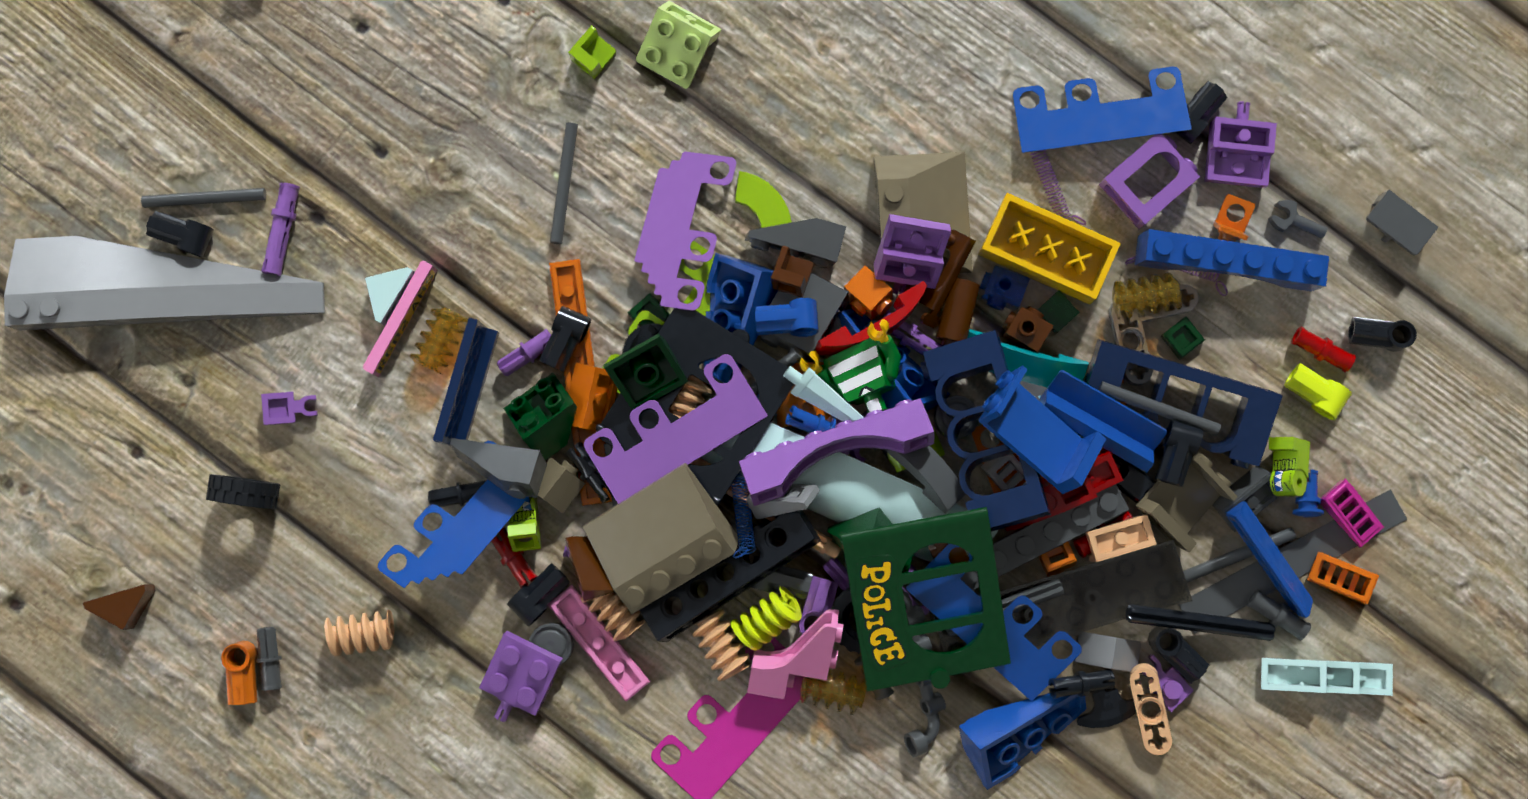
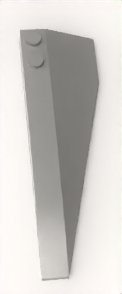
M80 236L15 239L4 293L5 326L19 331L325 313L323 282L287 275L265 274L260 270Z

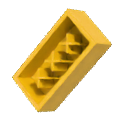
M1006 193L978 255L1090 305L1097 299L1121 243Z

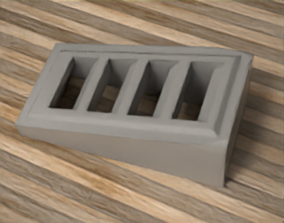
M792 484L783 497L754 506L749 494L746 501L755 518L762 519L807 509L820 490L817 485Z

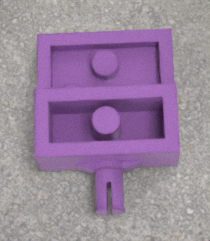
M1244 101L1237 102L1236 119L1215 117L1209 125L1204 182L1266 188L1269 183L1271 155L1274 154L1277 123L1248 120L1250 102L1244 104Z
M889 214L873 264L875 279L895 282L892 292L897 295L898 292L899 294L905 292L907 284L917 285L922 281H925L927 288L935 289L944 265L943 254L951 234L950 224Z
M506 631L479 687L496 696L501 701L494 717L498 720L502 715L500 721L506 722L512 707L520 708L536 716L553 684V679L563 658Z

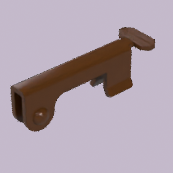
M951 230L946 248L950 251V258L939 277L936 288L926 287L919 301L921 304L932 309L930 313L926 312L920 318L922 324L932 328L939 325L940 319L937 317V314L976 243V240L956 230Z

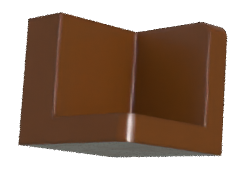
M783 245L771 276L773 289L803 298L814 268L813 262L791 256L789 247Z

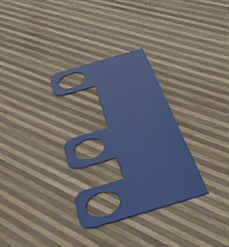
M1174 66L1151 70L1148 75L1152 92L1151 97L1108 103L1099 102L1095 80L1091 78L1071 80L1065 84L1068 108L1050 111L1047 110L1045 92L1041 86L1036 85L1015 89L1013 100L1022 153L1192 130L1180 70ZM1164 72L1171 73L1176 79L1175 85L1167 90L1159 88L1156 84V78L1159 74ZM1085 84L1089 86L1092 91L1091 97L1086 101L1074 99L1072 89L1076 85ZM1028 91L1035 92L1039 96V104L1034 108L1023 107L1020 103V97L1023 93Z
M948 544L924 569L951 564L949 553L953 548L959 546ZM969 553V561H970V560L973 559V556ZM965 573L914 582L905 588L939 619L982 611L981 597L960 579ZM1021 595L1003 611L1011 664L994 668L1030 701H1033L1048 686L1049 679L1056 678L1081 654L1082 648L1078 642L1064 631L1057 632L1040 649L1036 648L1024 635L1042 618L1043 613L1028 597ZM1018 605H1028L1032 609L1033 617L1031 621L1026 624H1019L1013 619V610ZM983 623L953 628L951 630L968 644L977 636ZM1059 640L1068 641L1072 645L1071 655L1066 659L1056 658L1052 654V646L1055 642Z

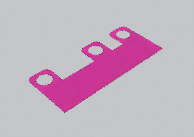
M773 637L771 643L774 646V651L785 649V647L777 639ZM746 647L745 653L749 654V659L752 661L754 650ZM795 675L793 688L786 687L784 699L746 693L730 712L726 711L711 696L704 695L688 711L687 717L707 738L694 752H691L675 736L667 735L652 751L651 758L694 799H711L818 679ZM704 704L712 705L717 712L715 721L708 725L700 723L696 715L698 708ZM668 744L677 746L681 753L679 761L672 765L664 763L660 756L662 748Z

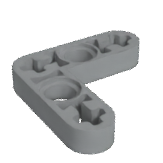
M1187 284L1121 297L1114 301L1109 308V318L1115 344L1124 346L1122 343L1123 336L1127 333H1132L1139 340L1138 347L1134 350L1149 354L1142 322L1185 314L1193 310L1199 301L1196 289ZM1180 291H1183L1184 296H1190L1191 300L1186 303V307H1184L1182 302L1170 305L1172 311H1168V300L1180 296ZM1150 297H1155L1161 302L1162 308L1157 314L1150 313L1145 307L1146 300ZM1120 304H1123L1127 309H1131V313L1127 315L1128 325L1134 322L1135 327H1128L1122 331L1119 330V326L1125 325L1123 316L1116 314V311L1121 306ZM1128 362L1124 379L1129 384L1139 386L1151 378L1153 369L1144 367L1145 373L1141 375V380H1138L1136 375L1130 374V370L1135 365Z

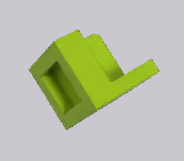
M591 25L568 53L573 63L595 79L616 55V49L598 35L597 29Z

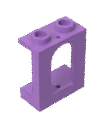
M1154 135L1099 184L1138 230L1200 178L1196 173L1198 170L1195 164L1190 159L1183 158L1176 150L1177 145L1167 135ZM1161 153L1178 172V175L1144 205L1124 181L1153 156Z

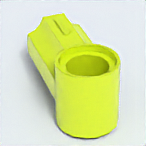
M1301 363L1297 364L1291 371L1284 384L1286 388L1311 403L1314 411L1330 420H1336L1352 395V392L1344 385L1334 380L1324 379Z

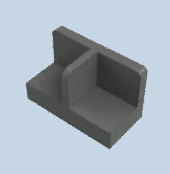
M1387 190L1377 197L1372 204L1374 208L1366 217L1369 223L1385 234L1381 239L1383 242L1386 243L1392 239L1413 256L1422 250L1438 229L1437 225L1391 190Z

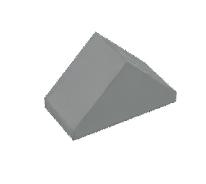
M1079 631L1077 642L1081 645L1082 652L1074 662L1131 672L1134 666L1138 665L1141 648L1140 641Z

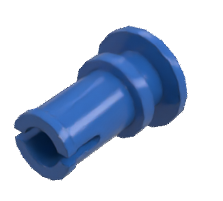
M794 405L789 410L792 412V415L787 414L785 424L792 425L808 433L814 431L824 432L836 426V418L832 415L825 420V416L822 414L816 416Z
M1310 470V473H1308L1309 482H1307L1305 493L1295 498V504H1298V509L1292 510V514L1298 517L1313 518L1324 515V510L1318 509V505L1321 504V498H1318V471Z

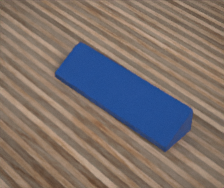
M1245 501L1240 502L1226 512L1227 518L1292 612L1307 618L1310 616L1313 604L1311 595Z

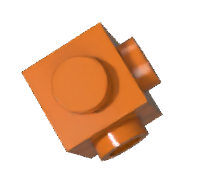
M864 266L844 286V290L848 291L850 307L861 317L865 314L873 320L878 314L880 316L884 315L893 304L892 288L883 280L875 279V273L867 266Z

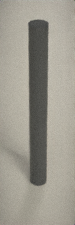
M571 122L566 123L550 238V243L562 244L578 129V124Z
M265 188L146 195L141 197V204L143 208L266 200Z
M1104 381L1101 382L1098 389L1111 398L1202 429L1204 432L1215 436L1218 435L1221 428L1219 423Z
M1290 527L1270 535L1275 545L1279 546L1296 539V534L1293 528ZM1246 545L1177 573V578L1180 584L1183 585L1254 555Z

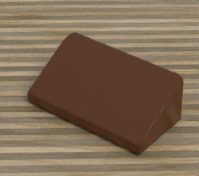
M588 536L565 538L566 548L583 600L586 601L613 593L614 590Z

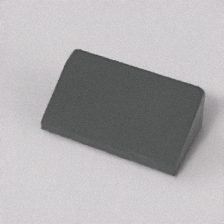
M1261 466L1253 467L1229 487L1238 496L1235 501L1220 496L1213 504L1215 510L1234 532H1236V529L1227 518L1226 512L1240 502L1245 501L1256 516L1279 497L1275 496L1271 491V473Z

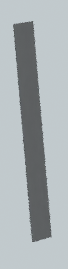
M1391 489L1366 502L1384 526L1375 536L1407 520ZM1360 512L1350 520L1352 525L1363 517ZM1332 520L1280 548L1279 551L1299 578L1310 572L1318 551L1336 558L1357 547V544L1335 520ZM1367 521L1357 530L1360 536L1371 527L1370 523ZM1256 561L1179 602L1178 605L1182 611L1227 617L1247 606L1249 598L1257 589L1267 595L1277 590V588L1259 562Z

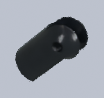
M1113 454L1112 457L1115 463L1120 466L1119 472L1123 478V481L1116 485L1123 494L1138 504L1156 481L1138 467Z

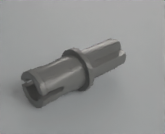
M262 627L256 631L259 658L256 659V663H260L261 690L280 689L282 684L279 660L282 659V656H278L276 629L274 627Z

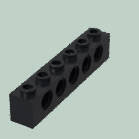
M803 510L774 516L776 519L765 525L762 523L753 528L755 547H758L761 553L760 559L756 563L752 564L749 561V554L739 558H733L732 554L640 609L658 642L670 641L821 542L820 537ZM784 530L787 534V540L782 546L778 547L775 544V535L777 532ZM737 552L734 557L739 556L741 554ZM731 564L734 567V576L726 581L723 577V570L727 565ZM705 581L708 585V592L703 598H700L697 588L701 582ZM679 598L682 602V610L675 615L672 611V603L675 599Z

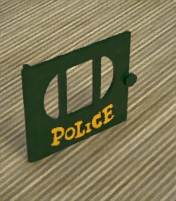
M987 507L841 534L840 544L844 551L867 692L930 680L935 688L943 689L948 686L951 675L1011 664ZM931 544H953L963 548L973 556V559L970 561L902 573L908 559L918 550ZM977 571L982 603L981 612L908 625L902 588L904 584ZM983 623L979 633L970 643L951 652L930 651L921 647L912 639L916 635Z

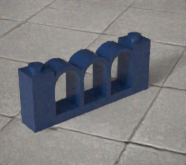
M993 330L923 352L925 361L920 364L925 380L930 379L936 387V400L940 408L952 418L947 430L948 443L951 449L965 461L959 472V480L964 493L973 499L965 502L967 510L987 507L991 532L1051 515L1039 473L1020 457V463L1026 480L1025 485L983 496L975 494L970 486V476L976 466L983 462L1014 454L1015 452L1005 444L975 453L961 450L958 444L960 429L966 423L979 419L985 409L982 407L983 405L961 411L951 409L947 404L946 395L950 386L958 380L990 370H994L996 380H998L1004 372L1009 370L997 332Z
M1100 339L1097 340L1084 381L1097 390L1102 381L1120 387L1129 362L1159 371L1150 399L1162 402L1170 375L1199 383L1200 386L1191 414L1202 418L1212 387L1242 396L1228 436L1216 443L1206 442L1202 438L1200 446L1213 453L1225 454L1231 458L1230 463L1246 469L1249 468L1250 464L1260 466L1283 395ZM1146 410L1141 414L1160 425L1157 414Z

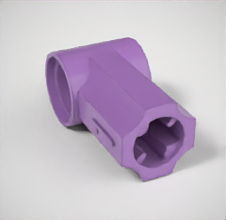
M816 576L812 577L802 611V618L798 625L802 634L806 631L804 621L807 617H820L826 610L832 608L839 583Z

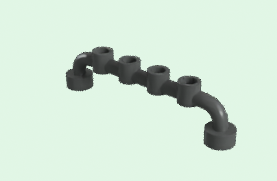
M903 589L908 625L923 623L925 621L923 609L919 605L913 606L909 594ZM926 634L913 636L912 639L918 645L932 651L931 641ZM930 680L916 682L922 696L920 707L928 721L927 729L924 733L916 729L904 735L905 746L910 755L915 758L928 752V744L933 742L939 732L940 718L938 712L946 708L943 696L939 692H933Z

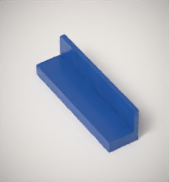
M1064 370L1058 372L1040 397V402L1074 432L1086 437L1098 431L1107 439L1103 445L1104 449L1145 472H1148L1153 466L1154 450L1167 434V430Z

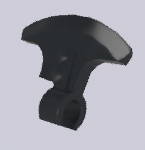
M1116 687L1114 689L1091 692L1094 702L1093 709L1086 714L1078 716L1077 725L1088 728H1105L1119 724L1137 713L1134 699L1126 700L1121 698Z

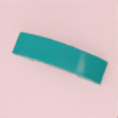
M969 329L967 338L983 333ZM1001 342L1009 371L1012 372L1024 366L1028 370L1021 381L1048 387L1060 370H1064L1083 381L1089 365L1087 361L1058 354L1056 358Z

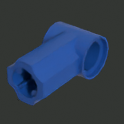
M797 298L791 300L789 304L756 307L755 320L758 335L790 333L797 337H808L819 332L817 301L815 299Z

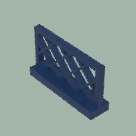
M468 318L433 437L435 442L451 446V438L469 439L499 336L498 331L487 328L474 318Z

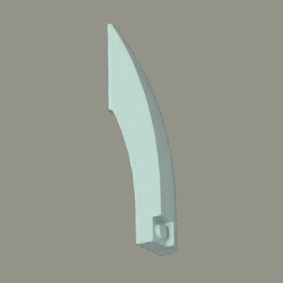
M770 423L753 452L763 453L774 449L782 442H795L805 437ZM741 433L721 445L731 449ZM713 450L700 457L710 464H715L723 459L721 455ZM841 452L819 460L806 469L792 483L817 485L820 491L807 509L837 523L855 518L879 507L892 524L945 515L941 509L922 493L924 489ZM737 475L736 478H743V476ZM955 504L946 514L966 511L967 509ZM998 530L991 532L992 539L995 537ZM928 546L913 554V556L931 562L933 560Z

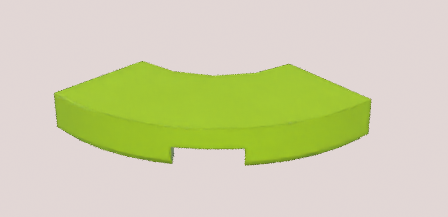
M739 171L735 203L747 206L755 213L761 228L792 223L785 201L772 185L756 175Z

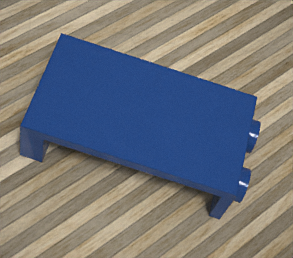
M1021 366L1012 372L1007 370L997 380L996 385L998 388L996 392L984 402L982 407L985 410L979 422L1062 494L1082 486L1107 439L1098 431L1081 438L1020 384L1028 370L1027 368Z

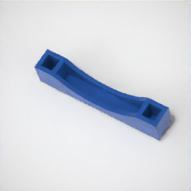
M1148 229L1138 235L1135 266L1162 270L1201 271L1235 275L1265 281L1283 288L1310 292L1326 287L1329 256L1153 229Z

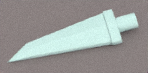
M791 366L785 371L783 376L795 384L790 392L795 397L805 400L841 421H856L864 418L815 374V371L811 368H808L804 374H801Z

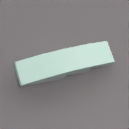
M1262 658L1261 689L1393 696V664Z

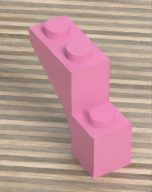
M826 610L791 646L778 651L755 650L747 693L784 699L786 687L793 688L795 675L827 681L829 668L835 669L838 650L833 649L834 642L840 643L842 638L843 624L838 623L839 610Z

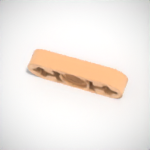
M1141 663L1134 666L1130 672V686L1141 735L1148 752L1154 755H1163L1172 746V735L1158 673L1152 665ZM1146 672L1147 677H1153V679L1148 681L1150 693L1144 694L1142 682L1135 681L1140 678V673ZM1152 701L1159 705L1160 712L1156 716L1148 717L1143 714L1142 706L1146 702ZM1158 724L1159 735L1166 737L1162 739V745H1156L1155 741H1149L1153 739L1152 725Z

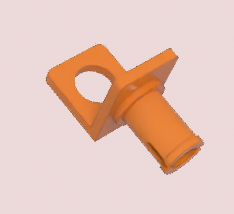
M1227 194L1213 224L1218 229L1217 232L1220 233L1217 239L1232 242L1240 241L1241 239L1247 241L1249 236L1244 232L1255 209V204ZM1233 204H1240L1245 212L1243 218L1236 222L1229 220L1227 209Z

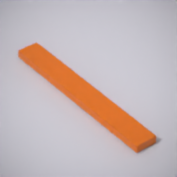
M580 259L549 263L556 315L560 308L565 306L588 317ZM590 327L583 341L577 344L564 372L568 394L575 364L581 363L595 367ZM572 426L574 445L578 442L584 444V441L595 434L596 431ZM597 438L593 443V451L599 457H606L604 448L606 442ZM574 446L575 453L578 457H581L580 453ZM579 471V472H578V478H579L580 480H582V479L580 478L581 473H580V471ZM584 482L585 485L580 490L582 506L602 504L601 499L589 483ZM603 488L605 493L610 498V500H608L605 503L612 502V497L610 493L607 491L606 488Z

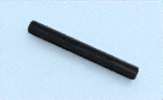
M1133 604L1127 606L1125 619L1129 623L1266 641L1273 640L1276 631L1275 626L1269 622Z

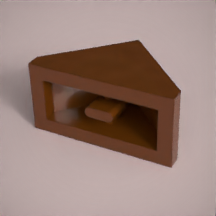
M144 584L83 602L84 609L122 630L134 629L155 592L154 584Z

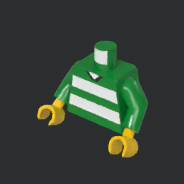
M882 319L880 322L882 331H877L874 328V324L870 323L867 330L869 339L824 359V365L819 364V354L816 351H810L809 356L815 363L807 364L801 358L800 367L804 372L808 368L815 371V374L849 404L860 405L865 403L868 413L874 410H887L882 394L893 390L896 386L895 379L898 377L901 355L892 337L887 335L889 330L888 321Z

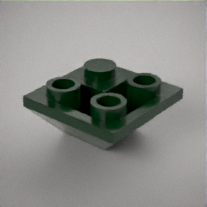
M552 372L547 377L540 379L536 385L524 394L514 398L503 409L523 441L530 449L540 450L546 461L568 444L577 406Z

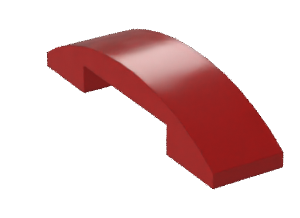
M925 281L897 296L893 304L896 311L882 318L889 323L887 335H890L899 328L912 314L927 287ZM881 320L874 323V328L877 331H882L880 327ZM843 326L819 340L815 351L819 355H835L869 339L868 327L852 336L847 327Z

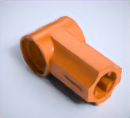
M243 640L233 643L222 652L221 660L226 668L228 705H245L257 702L255 662L258 657V651L255 645L249 641ZM236 648L243 650L245 653L244 664H240L235 660L234 651Z

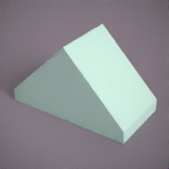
M405 267L365 278L375 320L385 326L413 277L415 272L412 269Z

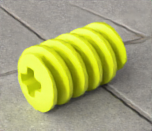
M779 586L781 596L774 591L769 593L772 603L765 598L760 599L759 603L762 610L756 605H752L750 607L752 617L746 612H742L740 614L742 623L737 619L731 620L730 623L734 633L748 648L754 651L761 649L763 643H769L773 637L779 636L782 633V629L787 630L791 627L792 623H797L801 620L802 612L797 599L783 586Z

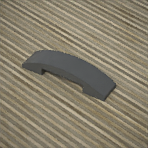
M926 446L906 454L884 449L926 486L922 493L945 514L965 496L960 481L954 472L931 446Z

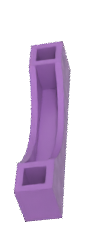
M921 398L914 401L907 399L897 403L891 409L885 411L874 410L868 413L865 418L856 421L846 420L840 422L835 428L824 432H811L804 439L795 442H782L774 449L763 453H750L743 460H740L739 464L754 506L783 497L792 483L806 469L832 454L854 448L870 447L906 454L934 444V429Z

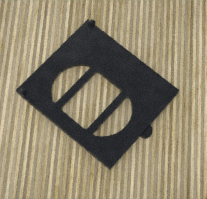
M674 308L660 329L659 334L667 341L687 380L693 375L710 385L704 375V370L700 369L699 365L728 354L732 356L735 362L743 365L753 375L759 390V402L768 415L742 431L731 449L723 445L713 449L714 452L722 456L723 459L721 461L706 466L688 464L690 470L718 507L741 471L739 461L753 452L795 384L783 376L789 367L749 343L750 336L745 330L736 329L732 333L696 310ZM714 377V379H715L717 382L723 383V382H721L720 380H718L717 378ZM685 384L656 400L670 423L679 419L670 413L669 409ZM620 393L602 423L596 425V432L603 428L611 429L624 451L643 441L630 420L632 409ZM644 409L639 415V423L646 429L654 428L659 422V415L653 409ZM599 437V439L613 447L609 438Z

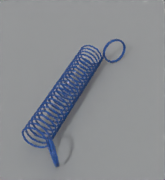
M734 480L735 482L732 484L736 485H731L733 490L744 491L743 489H747L746 484H741L745 481ZM739 492V493H735V494H736V495L744 494V492ZM733 495L735 509L746 510L745 508H749L748 503H743L746 500H742L747 497ZM751 509L748 513H745L746 511H735V518L741 519L736 520V524L743 525L737 527L738 543L752 540V542L739 543V545L744 546H739V549L733 554V558L750 554L747 553L749 551L748 547L752 546V549L755 548L753 525L752 527L751 525L747 526V524L752 523ZM737 552L741 554L739 556L734 557Z

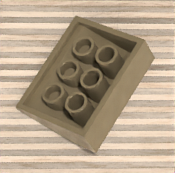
M686 463L583 526L613 590L631 614L734 554L739 541L738 534Z

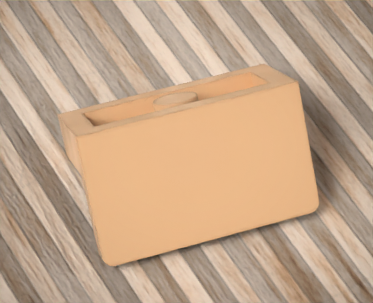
M1148 514L1085 532L1092 553L1088 557L1093 562L1103 561L1157 545Z

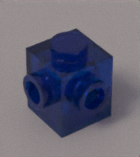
M995 265L991 273L985 271L979 287V289L984 290L981 299L986 300V305L996 310L1004 311V308L1016 311L1020 307L1030 278Z

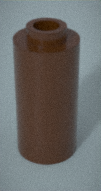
M956 279L944 302L936 339L941 341V346L967 339L980 288L979 284L965 279Z

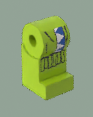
M1269 437V450L1273 451V470L1270 476L1271 491L1275 496H1302L1307 486L1310 441L1296 437Z
M529 497L509 520L508 539L514 552L541 549L537 498ZM532 537V539L528 542H521L518 540L520 538Z

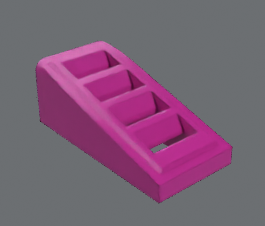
M1346 479L1339 481L1321 497L1320 505L1359 548L1384 528L1358 492ZM1343 494L1346 499L1337 506L1334 501ZM1351 503L1354 508L1347 515H1344L1342 510ZM1360 512L1363 517L1352 525L1350 520ZM1368 521L1371 527L1360 536L1357 530Z

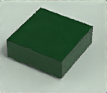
M1060 290L1037 309L1044 315L1043 319L1053 325L1052 331L1055 334L1080 313Z
M651 293L627 312L633 320L644 310L649 311L664 322L670 315ZM645 319L639 322L638 326L641 327L645 324L655 323L651 320Z
M1187 316L1160 336L1179 360L1205 341L1204 337Z

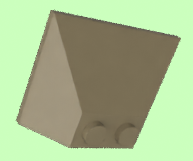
M965 152L874 156L880 242L889 214L950 224L951 230H956L970 237ZM945 248L943 254L944 265L941 274L950 258V251ZM971 252L960 273L973 272Z

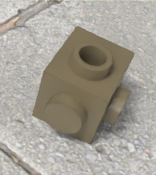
M550 458L546 463L547 466L538 496L563 513L578 496L585 483L576 476L579 470L566 460L560 464L553 458Z

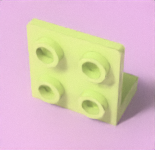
M668 1L658 7L637 54L636 62L687 89L695 77L708 46L718 39L722 29Z

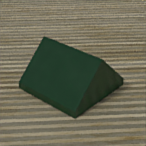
M659 333L603 365L632 410L649 400H657L688 382L667 341Z

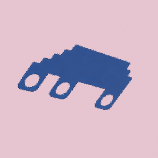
M486 441V442H484V443L496 444V443H494L493 441ZM487 479L455 517L438 505H429L415 520L414 528L433 543L419 558L403 546L394 545L379 561L378 569L403 588L410 581L420 584L426 577L430 580H435L439 574H443L445 577H449L454 571L463 574L529 497L526 496L524 499L514 498ZM430 513H438L442 517L441 526L434 531H428L423 527V519ZM396 553L403 554L407 559L406 566L398 572L390 571L387 568L389 557Z

